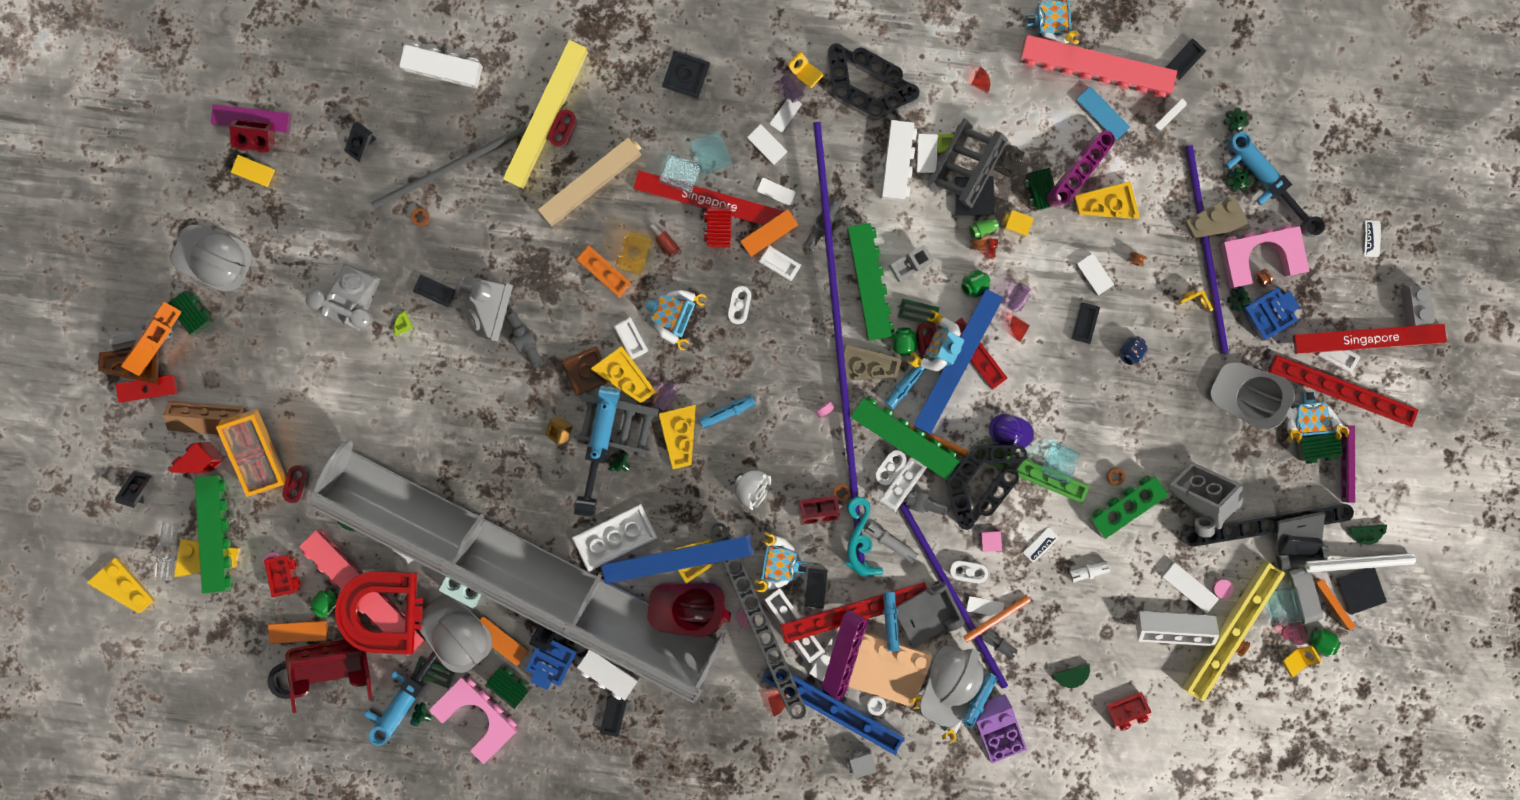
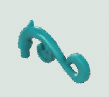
M854 497L848 502V513L853 518L859 519L860 515H857L855 509L858 505H863L864 514L850 536L847 547L849 562L844 564L863 577L882 575V567L874 568L873 566H868L866 562L863 565L857 558L856 547L858 543H861L862 546L858 547L857 550L863 554L870 552L873 544L870 537L860 535L870 514V503L864 497Z

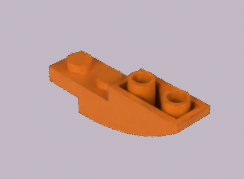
M163 301L121 364V367L139 376L172 330L171 328L181 314V311Z

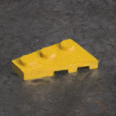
M622 346L590 369L639 404L656 393Z

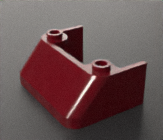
M345 639L295 647L286 652L285 659L292 713H297L295 698L307 695L310 691L309 684L349 677V682L352 686H366L368 700L372 699L371 679L366 652L355 648Z

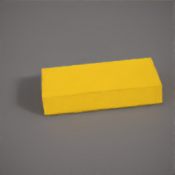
M237 155L231 173L265 187H269L275 172L270 167Z

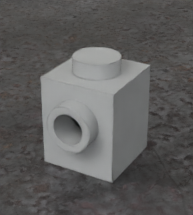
M857 750L849 756L850 762H847L849 774L853 773L855 779L877 772L871 750Z

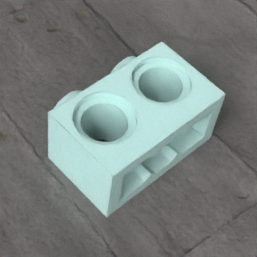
M445 577L439 589L440 592L471 608L477 605L482 596L479 593H476L475 596L470 595L468 588L460 583L458 587L453 586L451 579Z

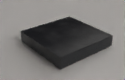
M674 50L662 88L698 100L711 63Z
M994 176L988 177L972 208L965 206L959 200L960 195L955 193V216L994 215ZM955 177V185L962 188L966 187L969 178Z
M1375 567L1363 568L1336 578L1348 614L1350 615L1387 602Z

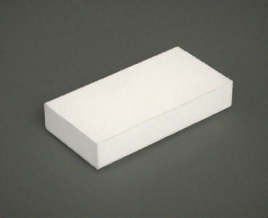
M1183 99L1179 100L1151 130L1154 133L1161 131L1187 103Z
M761 124L747 137L773 166L788 152Z
M918 134L917 173L934 174L937 168V134Z
M769 245L759 260L761 264L789 281L793 280L801 267V264Z
M1093 253L1076 264L1097 296L1114 285Z
M631 317L614 326L632 360L648 352Z
M1352 351L1316 354V356L1347 373L1353 372L1361 357Z

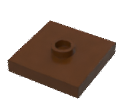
M597 346L561 360L575 396L609 383L590 370L602 361Z

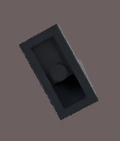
M357 121L352 126L344 151L360 162L377 138L372 135L373 132Z
M133 470L116 495L115 502L135 508L138 502L144 504L152 476Z

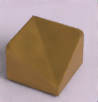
M561 417L552 418L549 420L546 436L558 445L566 443L569 440L572 425Z

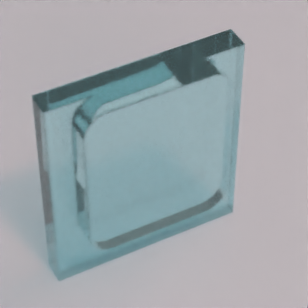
M719 131L691 143L705 175L733 163Z
M670 154L659 182L692 193L702 166Z
M1052 441L1041 472L1054 480L1069 484L1080 453Z
M1297 587L1277 589L1273 592L1268 602L1274 625L1305 621Z

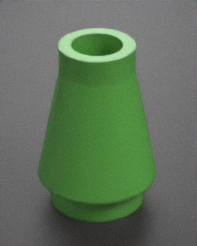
M995 218L973 222L969 226V232L974 240H981L998 229L999 224Z

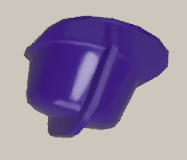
M997 415L989 424V434L999 444H1020L1026 448L1031 444L1034 437L1033 427L1030 423L1012 415Z

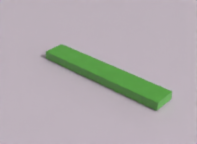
M980 448L977 458H980L984 455V450L982 448ZM997 448L994 450L993 456L1000 458L1004 452L1001 448ZM1027 459L1016 470L1020 478L1082 504L1090 487ZM1008 463L987 464L1002 470Z

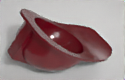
M713 583L661 584L651 591L647 620L654 629L660 632L692 637H706L717 632L723 623H730L731 613L725 609V596L722 589Z

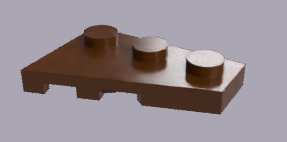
M131 349L99 352L98 370L101 373L158 385L159 349L139 376L121 367Z

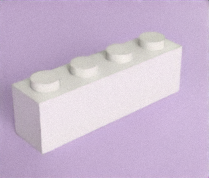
M411 43V46L404 45L399 65L406 72L478 89L483 68L475 58L467 57L466 60L459 58L460 55L455 53L442 54L440 50L435 48L425 50L422 49L421 45Z
M891 120L881 199L904 202L906 197H909L910 186L907 185L908 178L912 177L913 167L909 165L910 159H914L915 148L912 147V140H916L917 128H914L913 122Z
M780 588L775 589L761 600L778 625L801 618ZM814 635L791 642L805 663H811L825 652Z
M1139 611L1135 622L1139 642L1215 646L1219 637L1216 616Z

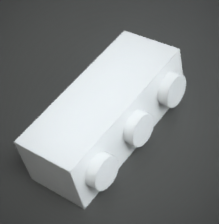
M590 650L577 667L582 676L586 678L591 677L596 681L595 684L602 689H609L612 691L611 695L619 700L621 698L626 700L639 680V677L627 669Z

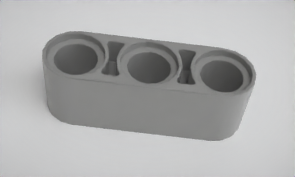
M1305 566L1287 571L1289 585L1302 624L1323 619V612L1311 572H1306Z

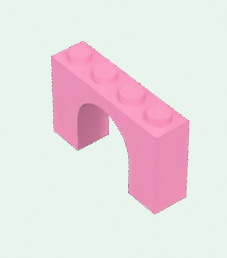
M1293 224L1281 226V230L1275 232L1274 228L1262 230L1263 234L1256 235L1255 232L1244 234L1242 239H1237L1236 236L1225 238V242L1220 243L1219 246L1228 289L1253 284L1249 267V255L1251 250L1259 243L1269 244L1278 251L1284 277L1309 272L1300 226L1293 228Z
M464 675L429 711L443 724L461 706L476 705L482 708L488 716L489 729L486 735L470 752L485 764L516 733L519 727L513 717H508L503 712L504 709L501 705L489 699L490 695L484 689L480 690L476 686L477 682L471 676L467 677Z

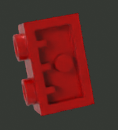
M292 554L264 560L271 598L299 591L301 582L300 578L296 575L297 562Z
M1142 692L1106 705L1115 731L1119 729L1121 731L1128 730L1132 724L1137 722L1138 724L1146 723L1152 714Z

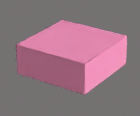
M1001 531L981 532L983 552L1002 551Z

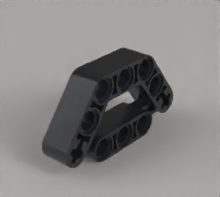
M834 43L829 47L827 60L832 93L836 101L871 120H878L913 104L918 99L920 94L918 86L902 79L903 71L900 67L862 47L856 48L853 52L839 43ZM834 50H837V53H840L837 63H835L836 58L833 54ZM857 54H862L865 57V60L863 62L856 61L855 56ZM847 62L888 86L896 88V90L876 99L850 85ZM879 63L882 69L874 71L872 64ZM842 69L844 75L837 77L834 74V70ZM889 73H897L899 79L891 80L889 78ZM838 88H845L847 94L840 96L836 90ZM908 90L910 93L914 92L913 98L910 95L906 96L902 102V97L907 94ZM855 97H861L864 103L862 105H856L853 99ZM895 98L898 101V105H889L888 99ZM878 106L881 112L873 114L870 108Z
M978 443L974 444L961 459L949 479L946 480L956 520L961 529H971L981 515H992L1017 484L1019 475L1016 470L1027 458V451L1022 445ZM977 448L984 450V455L980 458L974 456V451ZM997 448H1001L1004 452L1000 458L993 456V452ZM1007 448H1009L1010 452H1016L1019 449L1023 454H1020L1019 458H1016L1014 454H1009L1010 458H1007ZM966 463L972 465V470L969 473L962 471V466ZM983 463H1008L972 509L965 487ZM1009 471L1015 474L1014 479L1011 481H1007L1004 478L1005 474ZM952 479H959L961 481L959 487L953 488L950 486ZM995 487L1003 489L1000 496L993 495ZM958 497H963L966 499V502L963 506H957L955 504V501ZM989 502L991 508L988 511L981 510L982 503ZM961 511H965L967 518H971L968 520V524L962 521Z

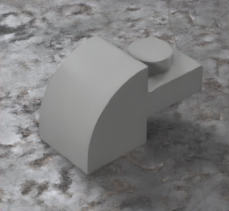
M925 245L890 264L889 268L896 280L900 282L934 260Z

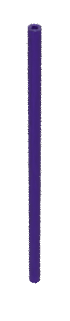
M1193 145L1185 146L1196 212L1198 214L1204 210L1194 148ZM1209 236L1201 237L1219 345L1221 354L1228 353Z
M902 503L899 506L901 512L940 581L946 583L965 621L966 627L969 632L976 628L906 503ZM980 635L975 637L974 641L992 673L998 678L997 681L1002 689L1006 688L1008 684Z

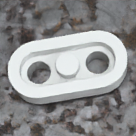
M744 286L734 289L728 312L730 321L737 325L746 321L751 301V292ZM744 293L745 299L740 300L738 294ZM737 311L741 312L742 314L741 318L739 319L734 317V314Z
M893 450L887 455L875 473L876 480L880 484L888 485L894 481L906 464L905 454L899 450ZM894 456L899 457L900 460L898 463L893 462ZM884 471L888 472L886 479L881 476Z
M957 560L950 565V574L957 580L983 583L988 578V570L982 564ZM958 566L962 567L961 573H956ZM976 570L981 571L980 576H975L974 573Z

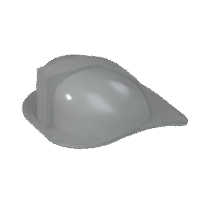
M189 225L180 233L172 253V262L179 271L216 290L232 291L240 287L244 282L252 262V253L247 244L236 237L198 225Z
M1234 362L1224 365L1211 388L1212 400L1219 408L1260 429L1275 428L1285 418L1290 420L1294 413L1291 405L1295 399V391L1288 380L1241 363Z
M442 595L423 609L422 622H417V624H422V629L419 631L441 663L450 671L456 673L467 672L490 653L492 637L489 630L462 602L448 595Z
M945 646L936 653L929 679L920 701V712L925 718L946 728L953 727L962 721L969 709V703L972 702L983 682L984 671L982 664L978 660L980 656L979 651L973 648L961 651L953 646Z

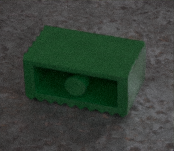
M1051 168L1027 173L1023 181L1025 189H1029L1030 197H1028L1030 208H1034V212L1053 208L1047 201L1049 192L1055 186Z
M185 290L168 302V304L181 311L177 319L189 335H197L213 322L211 319L212 314L206 307H202L199 303L201 300L195 292Z
M1336 432L1302 437L1297 443L1299 461L1313 464L1318 463L1317 459L1324 458L1325 461L1336 460V456L1343 454L1341 441L1335 436Z
M501 665L485 686L515 709L531 688L528 681L522 677L519 679L514 675L515 672L507 665L505 667Z

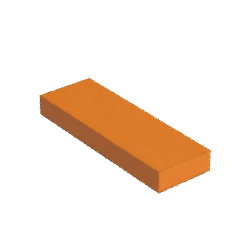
M787 209L743 238L740 242L752 257L799 224L790 210Z
M589 245L576 258L578 262L618 297L632 284Z
M1315 577L1313 581L1317 592L1344 629L1352 630L1355 624L1323 579Z
M483 616L480 621L491 634L492 648L518 666L529 649L486 616Z
M327 620L269 624V644L328 640Z

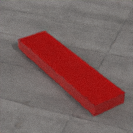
M961 317L955 323L959 326L962 335L967 324ZM980 342L970 362L993 390L1008 378Z

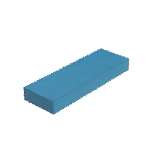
M1091 86L1075 100L1105 131L1107 130L1114 134L1115 141L1130 128Z

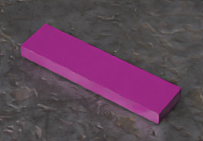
M213 104L211 124L230 126L237 118L274 123V132L289 133L291 114Z
M1343 425L1348 427L1349 434L1346 437L1341 432V448L1343 453L1341 455V501L1355 503V426Z

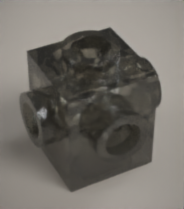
M1006 145L993 170L1008 178L1019 173L1024 164L1023 157L1025 152L1019 150L1015 145Z

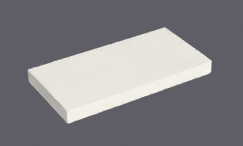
M642 504L572 537L588 572L658 538Z

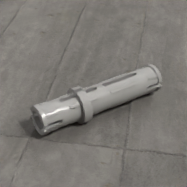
M870 522L869 526L865 528L864 532L877 539L879 544H884L911 564L914 562V559L916 560L918 553L889 535L887 530H882L873 522Z

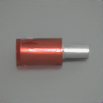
M655 224L649 227L657 236L655 241L670 258L679 252L680 247L666 231L661 232Z

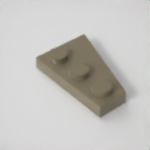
M1234 195L1223 199L1184 221L1192 239L1251 229Z
M847 344L844 350L847 381L897 378L902 361L901 358Z

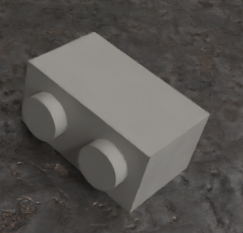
M1429 284L1402 288L1401 293L1406 326L1435 323Z

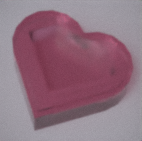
M1302 621L1286 625L1281 630L1283 638L1297 645H1303L1307 641V634Z

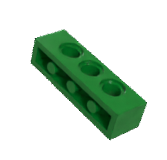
M1144 476L1139 480L1137 486L1128 487L1123 491L1124 495L1119 498H1112L1107 502L1108 506L1103 509L1098 508L1091 513L1092 517L1089 520L1101 538H1108L1169 496L1156 476ZM1142 490L1147 492V497L1144 500H1141L1139 497V493ZM1129 500L1131 508L1125 511L1123 505ZM1114 511L1116 517L1110 522L1107 516L1110 512Z

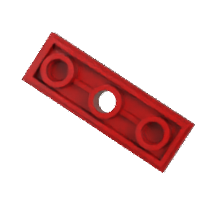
M175 375L158 377V385L138 380L115 384L118 403L177 394Z

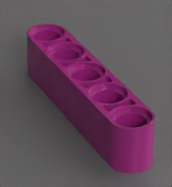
M1106 130L1094 135L1049 192L1047 201L1051 207L1057 208L1071 201L1114 145L1115 136L1112 132Z
M851 610L846 612L842 618L822 684V690L837 700L842 699L847 692L868 623L866 619Z

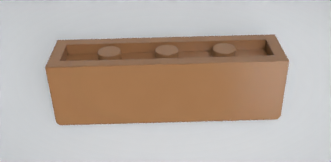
M168 401L163 418L168 431L219 435L216 426L221 420L245 413L246 410L245 407Z

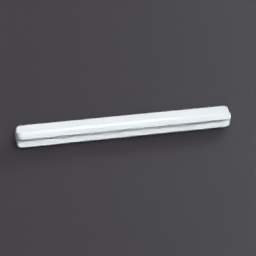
M1413 553L1315 560L1307 561L1305 568L1306 572L1310 573L1412 565L1416 562V558Z

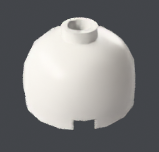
M751 470L743 476L740 475L735 483L738 500L751 510H753L752 506L757 508L768 493L765 488L767 484L771 485V477L759 470Z

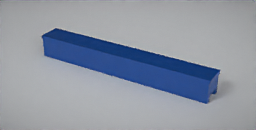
M988 289L985 290L961 335V338L964 339L961 352L958 354L953 365L944 367L914 426L929 434L932 433L1004 297Z
M751 535L601 565L605 584L751 556L754 554L750 541Z
M767 668L762 676L763 681L777 689ZM784 669L777 670V679H783L786 676V671ZM790 671L805 705L894 755L897 754L901 743L905 740L903 734L841 699H835L818 686ZM787 687L784 693L792 696L794 690L792 687Z

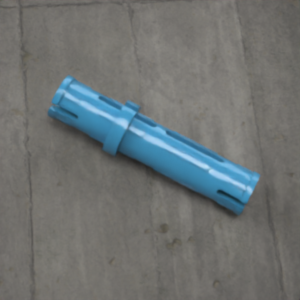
M921 365L917 368L913 367L899 385H895L894 391L884 402L894 409L900 400L908 395L907 392L926 368H922Z
M750 394L741 400H734L732 404L700 417L699 420L702 427L706 429L735 414L740 415L742 411L756 406V403Z
M895 592L883 593L884 610L882 612L885 615L887 652L900 651Z
M986 674L980 690L973 701L969 703V709L962 720V723L967 727L973 728L979 714H982L984 704L998 680L994 674Z

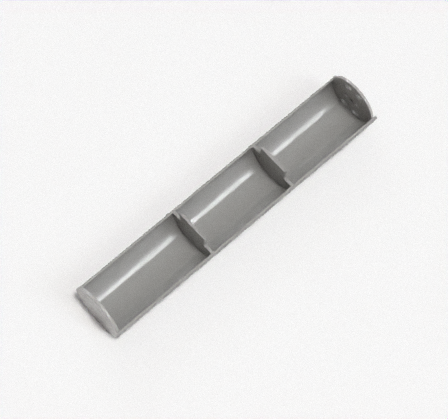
M345 440L330 457L311 495L310 504L315 510L692 703L696 702L700 697L702 685L724 644L723 640L726 633L721 632L717 639L712 635L692 637L660 632L654 629L647 620L649 603L610 583L605 584V581L601 579L602 575H593L483 519V514H480V516L362 457L352 451L353 443L351 441Z

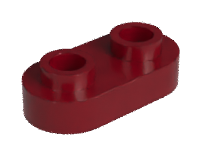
M562 110L558 113L548 135V139L553 146L563 147L568 142L576 124V116L572 111ZM569 117L570 122L564 123V118ZM557 135H562L560 141L555 139Z
M923 322L916 329L918 352L921 358L924 357L925 350L929 347L937 331L932 323ZM926 328L927 333L924 335L923 330Z
M295 465L288 470L282 495L285 501L289 503H296L303 498L309 476L308 470L304 466ZM298 471L302 473L301 478H298L296 475ZM293 489L297 492L296 496H293L291 493Z

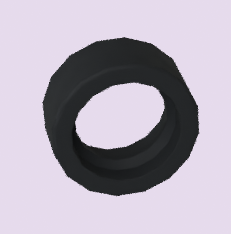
M286 661L273 667L267 681L272 694L278 698L289 699L290 692L281 689L277 683L278 673L283 669H287Z

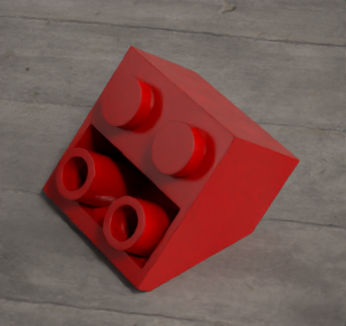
M194 442L186 448V453L182 457H177L171 463L173 466L169 471L171 473L210 472L225 457L210 442Z

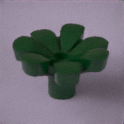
M1235 108L1234 112L1231 110L1226 112V116L1229 118L1224 119V125H1230L1228 127L1230 132H1233L1235 129L1237 133L1242 132L1243 126L1247 127L1249 125V121L1245 119L1248 114L1247 112L1241 113V108Z
M1241 167L1235 168V172L1229 171L1227 173L1230 179L1226 180L1227 186L1232 185V192H1237L1238 189L1244 192L1247 189L1246 185H1250L1252 182L1250 178H1247L1249 172H1242Z
M1241 286L1237 290L1231 289L1232 297H1228L1227 302L1232 303L1231 310L1242 311L1244 306H1248L1250 303L1249 294Z
M622 450L619 455L618 453L613 454L614 460L609 462L610 467L608 470L619 472L622 469L626 472L630 468L626 461L629 457L628 453Z
M421 702L420 705L416 704L414 707L416 712H413L410 724L413 726H419L421 721L429 722L432 717L431 714L425 712L426 704L424 702Z

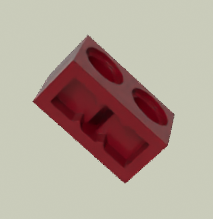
M236 118L229 126L232 148H238L242 151L257 150V152L266 153L275 145L274 123Z
M837 495L799 500L800 524L806 525L839 520L840 510Z

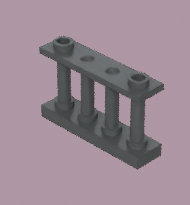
M963 118L962 122L957 126L956 133L938 167L929 178L927 186L936 194L940 188L960 195L959 200L965 206L972 208L1008 139L999 131H995L991 137L972 130L973 126L971 123ZM967 137L988 144L984 153L980 154L963 147ZM958 154L978 161L975 170L971 171L954 164ZM949 171L969 178L966 187L962 188L945 181Z
M583 393L582 401H586L587 410L581 435L574 434V438L578 439L577 443L589 445V432L594 410L597 407V395ZM619 400L617 408L623 409L625 414L619 443L609 441L608 446L634 451V455L645 457V454L649 455L651 450L645 449L650 423L654 416H659L660 409ZM635 412L641 413L642 418H644L637 447L626 445L632 415L634 416Z

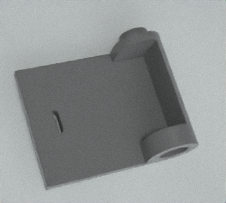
M1324 512L1278 521L1275 558L1280 570L1305 566L1307 561L1328 560L1330 551L1324 543L1315 557L1282 554L1278 549L1287 535L1316 538L1322 541L1325 520Z
M935 581L926 590L896 606L898 610L897 618L913 648L946 629L948 631H955L965 624L945 582Z

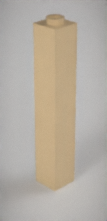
M629 138L625 139L538 209L551 226H554L641 156L639 150L642 148L635 139L633 141Z

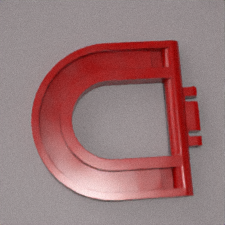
M369 571L350 580L341 590L335 606L336 623L345 640L355 648L369 653L414 654L415 629H422V624H416V622H422L423 606L417 605V603H423V598H416L417 572ZM371 592L407 593L405 632L372 631L366 628L358 617V606L361 599Z

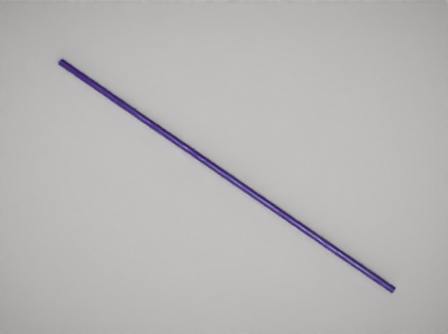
M813 122L852 499L858 496L825 159L821 122ZM859 505L855 509L857 515H860ZM861 516L859 519L853 518L854 529L861 520ZM858 543L856 547L857 558L860 563H864L865 555L857 550L862 544Z

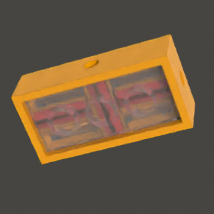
M258 408L221 420L216 429L246 497L284 485L287 476Z

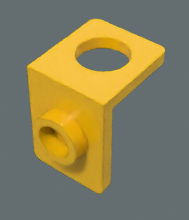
M801 51L787 64L793 75L809 88H812L823 77V73L810 64ZM801 59L800 65L794 68L796 61Z
M1193 290L1183 295V299L1176 302L1177 305H1180L1198 296L1205 312L1213 310L1204 290L1195 293Z
M1313 646L1296 648L1282 661L1291 677H1295L1308 665L1320 664L1322 662ZM1306 651L1314 656V660L1306 656Z

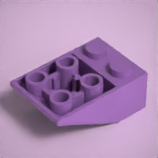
M1006 694L986 701L983 707L984 710L982 714H979L975 724L991 764L1027 750L1015 713Z

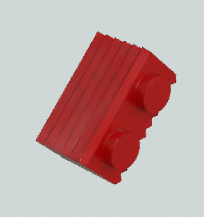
M709 206L708 210L704 211V223H707V230H704V242H707V247H731L732 207Z

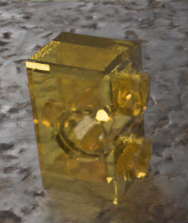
M629 231V234L624 236L622 246H625L623 254L619 253L616 264L619 265L618 268L642 276L653 239ZM633 248L639 250V255L636 258L629 257V251Z

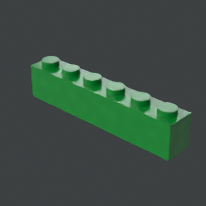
M871 223L850 226L847 228L867 339L868 341L892 337L891 333L894 332L893 322H889L888 318L891 310L889 302H885L884 296L887 295L886 284H882L881 280L884 272L882 265L878 264L877 257H880L879 246H875L874 239L877 238L876 229L871 226Z
M862 397L850 418L944 479H949L960 462V459L957 457L958 453L950 448L948 451L941 447L942 443L935 438H932V440L925 437L926 433L921 429L916 428L914 430L909 426L910 422L902 417L900 419L893 416L894 412L887 407L882 409L872 397Z
M219 475L195 478L202 594L231 592V587H233V577L230 575L232 559L229 556L228 550L231 547V541L227 535V529H229L230 524L229 519L226 518V510H228V501L225 499L227 483L224 477Z

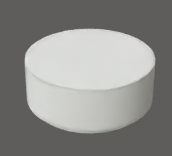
M874 695L867 701V709L872 715H881L886 709V703L882 697Z

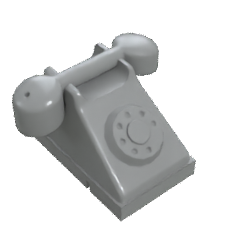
M344 263L327 297L322 291L312 290L306 296V303L312 309H321L322 317L359 331L360 328H367L372 324L373 317L368 308L381 278Z
M461 277L457 281L456 295L464 300L467 308L468 322L477 336L498 342L513 285L471 277Z
M1194 462L1170 484V490L1199 515V518L1195 520V532L1201 537L1213 536L1215 528L1221 529L1225 520L1231 514H1236L1237 509L1243 504L1241 484Z

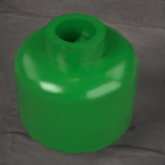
M974 270L963 277L961 288L966 296L977 298L983 295L986 289H990L991 280L987 273Z
M909 327L896 329V332L892 334L893 351L899 353L902 357L911 356V352L917 350L916 332L912 331Z
M320 590L310 601V610L321 619L323 617L329 618L335 611L336 598L338 596L330 590L327 592Z
M1324 628L1319 629L1317 632L1313 631L1309 639L1312 642L1311 646L1315 648L1316 652L1325 657L1335 655L1341 645L1338 635Z

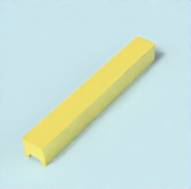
M571 40L568 41L503 180L524 189L545 145L551 127L561 111L588 54L586 47Z
M1265 560L1262 562L1220 628L1215 646L1207 648L1183 686V690L1204 702L1284 577L1285 573Z

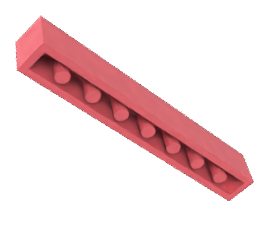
M1027 35L1024 39L1019 59L1020 62H1024L1023 65L1028 67H1035L1036 65L1042 67L1045 71L1052 72L1057 70L1066 76L1078 75L1082 80L1095 79L1103 85L1112 83L1116 84V87L1120 89L1132 88L1135 89V92L1141 94L1149 92L1158 98H1165L1172 94L1177 75L1176 70Z
M321 529L316 530L299 546L303 550L302 554L307 559H312L316 563L315 567L320 572H325L330 577L329 581L336 587L339 586L343 589L350 580L364 573ZM371 592L361 599L358 611L362 614L365 613L370 618L369 621L373 626L379 627L383 632H405L406 614L384 592ZM415 629L414 651L426 640L419 629Z

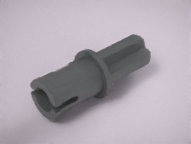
M989 629L983 632L981 638L993 646L995 651H1000L1010 660L1015 657L1013 653L1017 654L1018 650L1005 642L1004 638L998 637Z

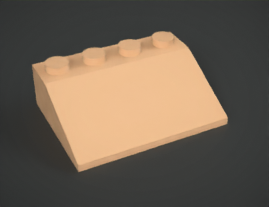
M865 632L848 687L914 707L915 701L909 703V699L916 697L920 692L933 656L930 652L913 648L900 642V651L887 652L886 638Z

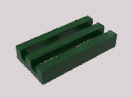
M902 299L898 318L919 323H932L928 320L904 315L903 311L931 317L932 319L935 317V314L904 306L909 304L936 312L939 311L940 307Z
M419 657L412 675H417L419 668L421 669L423 666L421 663H425L428 658ZM434 662L433 667L450 674L448 675L432 668L428 672L447 679V682L427 674L423 679L449 688L455 672L450 671L443 664Z

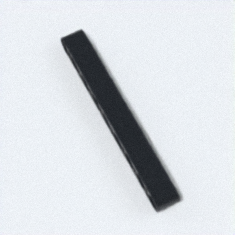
M1333 503L1225 521L1221 529L1215 528V533L1210 539L1199 536L1195 532V527H1189L1181 531L1180 540L1186 545L1195 547L1277 533L1278 521L1283 520L1284 517L1290 519L1302 516L1303 514L1309 515L1322 511L1326 512L1324 525L1345 522L1353 518L1354 510L1348 504ZM1343 507L1345 509V513L1341 517L1339 515V510ZM1265 520H1268L1270 523L1267 529L1263 527ZM1247 523H1249L1251 525V529L1249 532L1246 533L1244 530V526ZM1231 526L1232 532L1227 536L1225 529ZM1193 532L1194 539L1193 541L1188 542L1187 536L1189 533Z

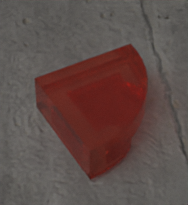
M979 67L971 85L988 93L991 85L990 77L982 67Z
M991 238L988 240L987 259L994 260L996 257L997 239Z
M1012 316L1010 322L1013 337L1018 342H1021L1030 325L1015 316Z
M780 694L768 697L773 716H777L785 708Z

